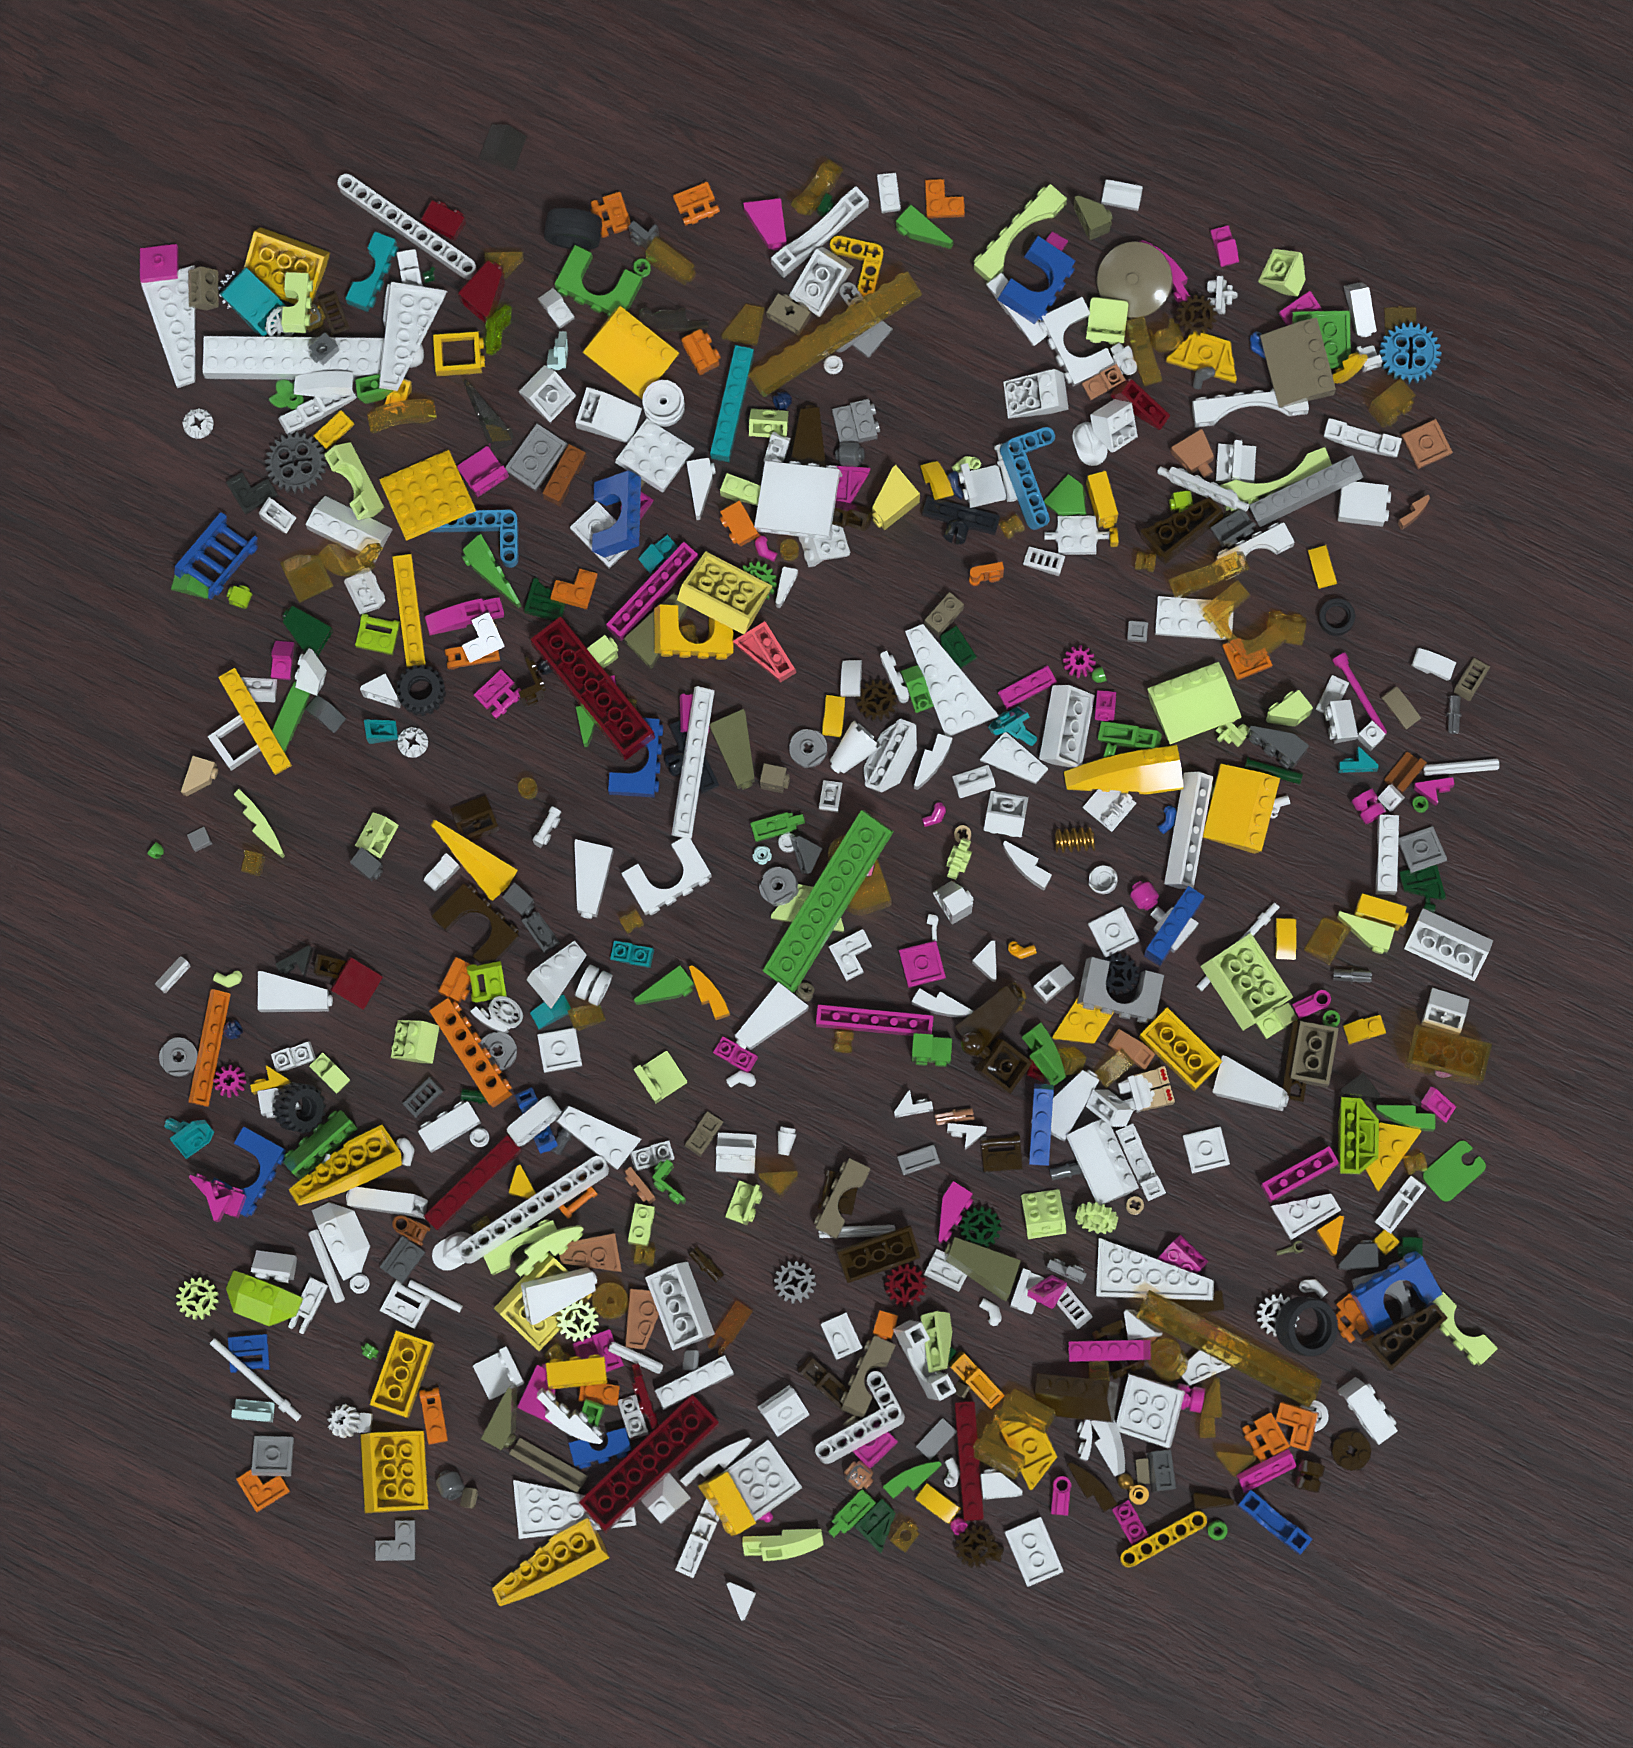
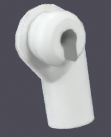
M1288 795L1275 798L1270 818H1276L1280 807L1290 804Z
M738 1071L726 1079L730 1087L739 1082L749 1087L754 1086L756 1083L754 1075L745 1071Z
M1316 1279L1303 1280L1299 1285L1301 1292H1316L1321 1299L1328 1293Z
M983 1299L979 1307L989 1312V1324L997 1326L1002 1319L999 1307Z

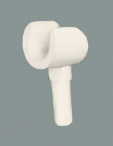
M929 914L927 924L932 925V941H937L938 917Z

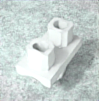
M1217 276V280L1208 281V292L1216 293V298H1207V300L1211 299L1209 305L1216 306L1212 309L1213 311L1225 314L1226 304L1231 305L1232 299L1237 298L1238 293L1232 291L1233 286L1227 285V281L1223 280V276Z
M1121 343L1111 348L1114 363L1118 365L1121 373L1126 375L1134 374L1137 371V363L1134 360L1131 348L1129 346L1124 348Z
M773 432L764 462H771V459H777L783 463L791 438L782 437Z

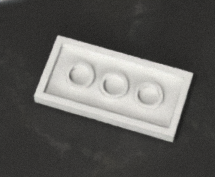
M1158 596L1155 635L1231 640L1234 602Z

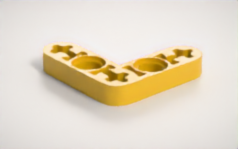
M833 237L830 241V249L834 254L864 261L858 291L863 298L872 297L882 264V247L878 244L847 237ZM840 241L842 246L847 247V243H850L848 246V252H845L846 247H840L839 249H836V246L833 244H837V242ZM854 245L862 247V251L859 254H854L851 251ZM865 247H868V252H874V249L878 250V254H880L876 255V258L872 257V254L868 252L867 256H863L865 253ZM868 267H874L876 273L869 276L865 270ZM863 278L870 280L869 289L872 290H868L867 293H864V289H862V287L866 286V280H863Z

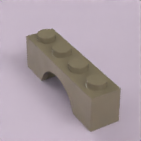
M850 1158L848 1162H843L840 1169L842 1175L839 1180L835 1179L831 1187L834 1191L831 1197L827 1196L823 1203L825 1210L823 1214H818L814 1222L817 1225V1231L836 1240L838 1239L845 1224V1220L838 1211L839 1199L848 1189L862 1188L871 1168Z
M874 1336L872 1341L868 1340L864 1351L867 1353L864 1358L860 1357L856 1366L859 1371L857 1375L853 1374L848 1385L851 1386L849 1393L844 1392L841 1403H843L842 1410L862 1419L864 1418L872 1400V1396L866 1390L864 1378L874 1368L887 1367L895 1349V1344L877 1336Z

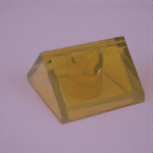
M1323 917L1304 950L1330 965L1351 928Z
M798 1171L759 1173L760 1182L779 1199L799 1179Z

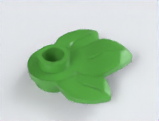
M278 380L276 383L277 394L271 396L269 400L278 408L288 407L296 410L297 406L303 404L304 398L302 395L294 394L295 382L292 384L287 380Z

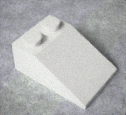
M816 248L789 297L799 304L807 306L811 312L820 317L836 296L840 287L845 283L854 267L826 248Z

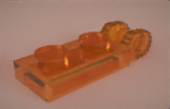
M736 1300L716 1330V1334L708 1347L712 1349L719 1337H722L726 1340L718 1352L722 1356L753 1311Z

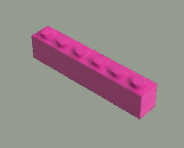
M683 542L606 624L607 629L622 641L698 561V554Z
M818 1005L816 1027L913 1036L914 1033L932 1034L933 1016Z

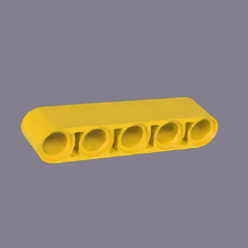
M1198 1511L1130 1547L1121 1554V1564L1126 1568L1133 1567L1197 1532L1207 1523L1205 1514ZM1195 1515L1202 1517L1203 1523L1201 1526L1193 1524L1192 1518ZM1177 1525L1185 1527L1186 1532L1184 1535L1179 1536L1176 1534L1175 1528ZM1165 1534L1168 1536L1169 1542L1167 1545H1161L1158 1542L1159 1535ZM1143 1544L1151 1546L1150 1554L1145 1555L1141 1552ZM1126 1553L1133 1554L1134 1562L1132 1564L1125 1563L1124 1555Z

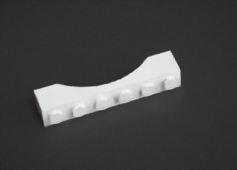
M857 186L853 188L814 227L771 257L772 266L783 278L812 255L816 248H820L869 207L868 198Z
M1274 389L1271 392L1264 393L1262 390H1258L1247 395L1245 393H1236L1231 397L1218 395L1214 399L1200 397L1192 403L1195 428L1213 426L1228 413L1249 406L1272 408L1287 416L1305 415L1309 411L1308 401L1279 408Z

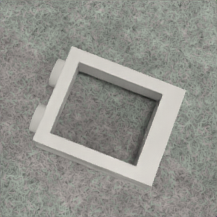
M240 715L208 736L231 771L261 751L258 745L233 760L220 742L222 737L244 723Z

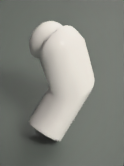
M399 1138L396 1141V1146L404 1154L402 1165L411 1166L414 1148L408 1139Z
M950 1458L945 1461L949 1472L944 1483L947 1487H954L960 1478V1470L955 1460Z

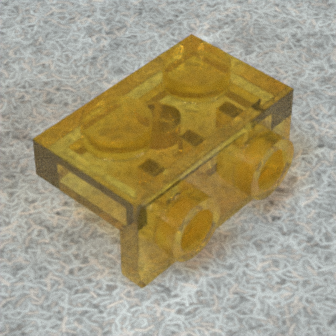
M1281 611L1269 612L1265 639L1302 646L1307 619L1299 614L1290 616L1285 615Z

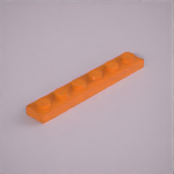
M215 989L210 990L189 1103L209 1107L230 993Z

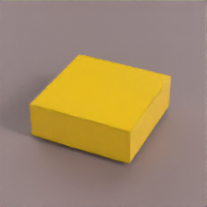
M1383 1230L1372 1242L1377 1244L1378 1249L1386 1255L1400 1241L1392 1233L1390 1234Z

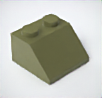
M1076 196L1074 210L1088 240L1090 241L1109 233L1110 226L1112 225L1111 220L1113 219L1110 210H1106L1103 204Z

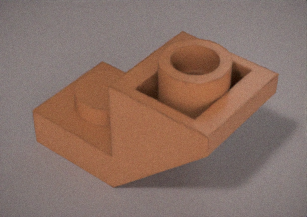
M1115 364L1081 385L1091 401L1124 382L1125 378L1118 365Z
M1120 1029L1117 1030L1108 1044L1119 1055L1129 1058L1144 1070H1146L1155 1056V1053L1145 1044Z

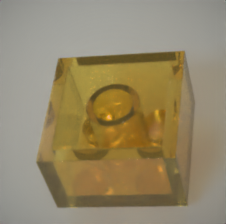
M1399 379L1372 401L1369 412L1382 428L1386 425L1390 427L1398 420L1397 417L1401 413L1405 415L1413 408L1412 405L1416 395L1402 379Z

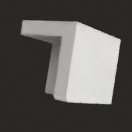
M1373 345L1361 348V346L1356 348V353L1368 356L1366 363L1361 368L1362 372L1381 367V356L1377 355Z

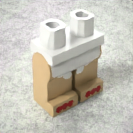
M1165 1066L1130 1076L1118 1084L1120 1094L1130 1092L1132 1099L1123 1102L1130 1106L1135 1113L1173 1105L1175 1102L1171 1086H1167L1170 1082Z

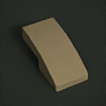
M1397 686L1381 697L1389 711L1395 715L1404 729H1408L1421 719Z
M707 1111L697 1125L696 1130L686 1142L685 1147L701 1157L719 1131L723 1121Z

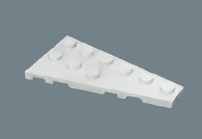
M195 265L178 270V279L141 283L177 388L195 382V308L189 307L188 270L194 269Z
M391 282L379 388L398 391L447 291Z
M922 624L905 631L916 661L925 677L945 736H953L999 717V714L942 648L925 625Z
M1099 1238L1097 1297L1213 1301V1280Z
M513 1480L519 1539L556 1535L586 1518L590 1519L596 1530H601L578 1505V1502L585 1495ZM635 1508L631 1509L612 1528L636 1526Z

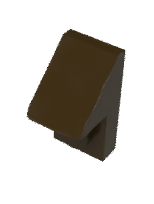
M317 954L314 974L321 978L337 979L347 961Z

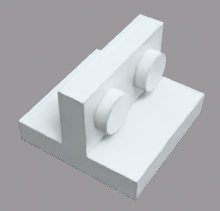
M1235 440L1234 445L1218 444L1216 482L1228 483L1239 480L1246 483H1254L1256 446L1242 445V440Z
M718 1133L716 1172L755 1174L757 1135Z
M790 1385L758 1406L759 1411L777 1437L810 1415Z

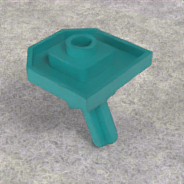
M1019 706L1000 714L999 718L995 719L988 727L994 735L1008 732L1029 746H1033L1037 741V736L1026 730L1023 721L1030 718L1028 712Z
M172 1118L165 1121V1128L176 1133L170 1140L186 1159L207 1145L214 1134V1131L205 1120L193 1121L190 1124L185 1121L180 1123Z

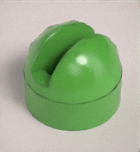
M1102 666L1092 672V679L1097 683L1106 681Z
M1418 796L1413 800L1415 811L1424 813L1428 809L1429 804L1425 797Z
M156 842L147 854L154 859L161 858L164 850Z

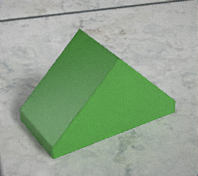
M184 574L181 579L175 575L171 590L205 599H208V591L210 589L190 574Z

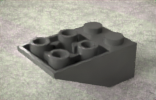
M1250 726L1247 734L1248 740L1256 746L1259 744L1263 747L1264 753L1271 758L1273 756L1279 760L1278 763L1285 769L1290 768L1293 770L1309 747L1307 743L1293 733Z

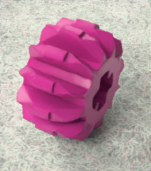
M1080 645L1078 651H1076L1075 647H1071L1072 653L1068 651L1065 653L1068 658L1063 659V663L1067 664L1064 669H1071L1069 672L1070 676L1076 672V678H1080V673L1087 677V671L1093 672L1091 666H1094L1096 661L1091 660L1094 658L1093 653L1087 655L1090 650L1089 648L1082 651V646ZM1076 659H1082L1083 665H1081V663L1080 665H1076Z
M229 1065L228 1071L224 1066L221 1067L223 1073L216 1072L220 1079L216 1078L213 1080L214 1083H220L215 1089L221 1090V1096H224L226 1092L228 1098L232 1097V1092H234L235 1096H239L237 1090H245L240 1085L247 1084V1081L242 1079L245 1077V1073H239V1067H236L233 1071L232 1065ZM230 1077L235 1080L231 1083V1086L226 1083Z

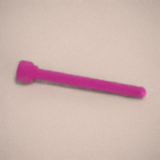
M1342 653L1332 660L1336 667L1338 666L1339 669L1343 670L1371 720L1386 734L1387 731L1348 665L1349 658L1347 654Z

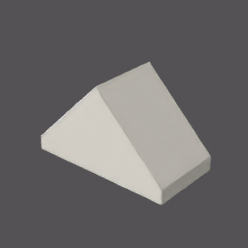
M271 498L267 499L259 512L263 521L284 533L288 532L296 519L295 516Z
M991 941L972 961V964L992 982H996L995 941Z
M1126 1310L1124 1312L1128 1340L1158 1337L1163 1334V1332L1135 1310Z
M731 1582L727 1583L739 1617L743 1621L747 1617L756 1593Z

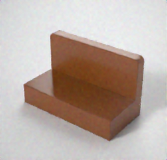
M1406 752L1384 779V782L1388 785L1392 784L1403 794L1427 762L1422 758L1418 760L1412 754Z

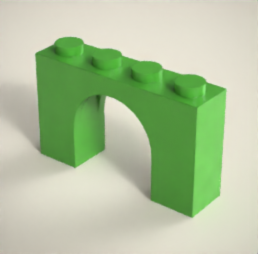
M575 245L555 282L557 292L564 297H567V295L573 297L574 301L581 305L585 303L591 306L590 308L597 313L602 311L608 314V317L619 306L628 312L643 283L642 277L625 269L616 288L612 292L602 296L593 295L582 284L583 276L593 259L592 253Z

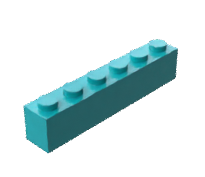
M735 345L711 448V459L730 462L754 359V349Z

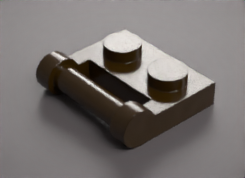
M1020 1135L1007 1138H981L984 1173L1023 1169ZM1015 1146V1150L988 1152V1147Z
M826 1170L825 1187L818 1209L825 1210L823 1203L827 1196H831L834 1179L839 1180L842 1175L841 1173ZM858 1187L848 1189L842 1194L838 1202L840 1214L852 1216Z

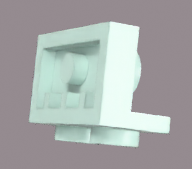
M567 331L559 332L558 338L555 339L554 349H549L547 368L554 370L566 368L568 356Z
M237 1399L235 1410L232 1409L231 1417L234 1419L273 1422L275 1403Z

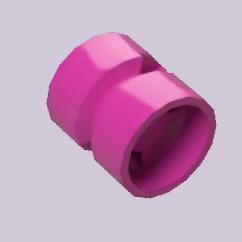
M1373 789L1362 793L1351 801L1355 809L1361 811L1360 817L1365 825L1387 812L1382 803L1377 802L1378 797Z
M1178 1383L1177 1388L1185 1391L1181 1410L1189 1408V1411L1201 1413L1205 1388L1194 1386L1191 1389L1189 1385Z

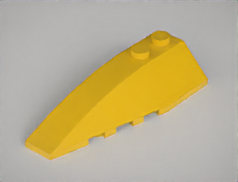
M1177 745L1118 754L1064 771L1067 790L1092 791V789H1100L1102 792L1116 790L1121 791V793L1132 791L1146 795L1183 789L1181 763Z
M380 1125L349 1140L343 1145L344 1147L341 1150L335 1151L330 1155V1158L325 1163L319 1164L315 1171L310 1175L307 1174L293 1185L289 1192L298 1206L345 1192L401 1166V1152L384 1126Z
M586 1518L549 1539L550 1542L535 1551L534 1556L528 1561L525 1560L521 1563L520 1568L514 1573L511 1572L493 1587L492 1590L498 1605L503 1606L556 1586L610 1558L602 1539L590 1519Z

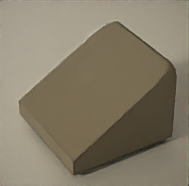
M465 1487L460 1506L474 1509L478 1490Z

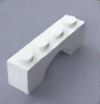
M1275 523L1268 527V531L1264 533L1261 531L1251 536L1252 539L1236 543L1234 545L1235 548L1231 550L1227 548L1220 551L1216 557V563L1226 581L1244 571V559L1252 550L1264 548L1277 555L1293 547L1295 542L1285 523L1280 525Z
M1379 815L1378 863L1375 894L1395 895L1397 892L1399 815Z
M723 1356L655 1390L665 1410L692 1394L734 1375L726 1357Z

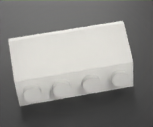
M326 496L315 506L306 523L308 530L373 562H376L392 531V528L371 518L357 520L351 508Z
M1070 685L1052 686L1040 760L1070 768L1082 765L1095 695Z
M1422 909L1404 949L1475 981L1490 951L1493 940Z
M1102 1119L1066 1135L1098 1205L1126 1196L1139 1188L1112 1127Z
M688 1262L674 1264L645 1277L672 1350L715 1335Z

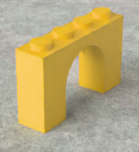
M660 604L654 608L655 653H659L663 657L678 654L681 658L696 655L700 659L714 656L718 660L727 659V657L733 654L732 628L709 617V635L707 640L702 644H694L687 641L680 633L678 605Z

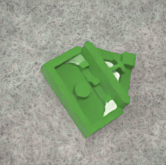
M1068 474L1044 500V503L1058 515H1086V493L1084 487Z

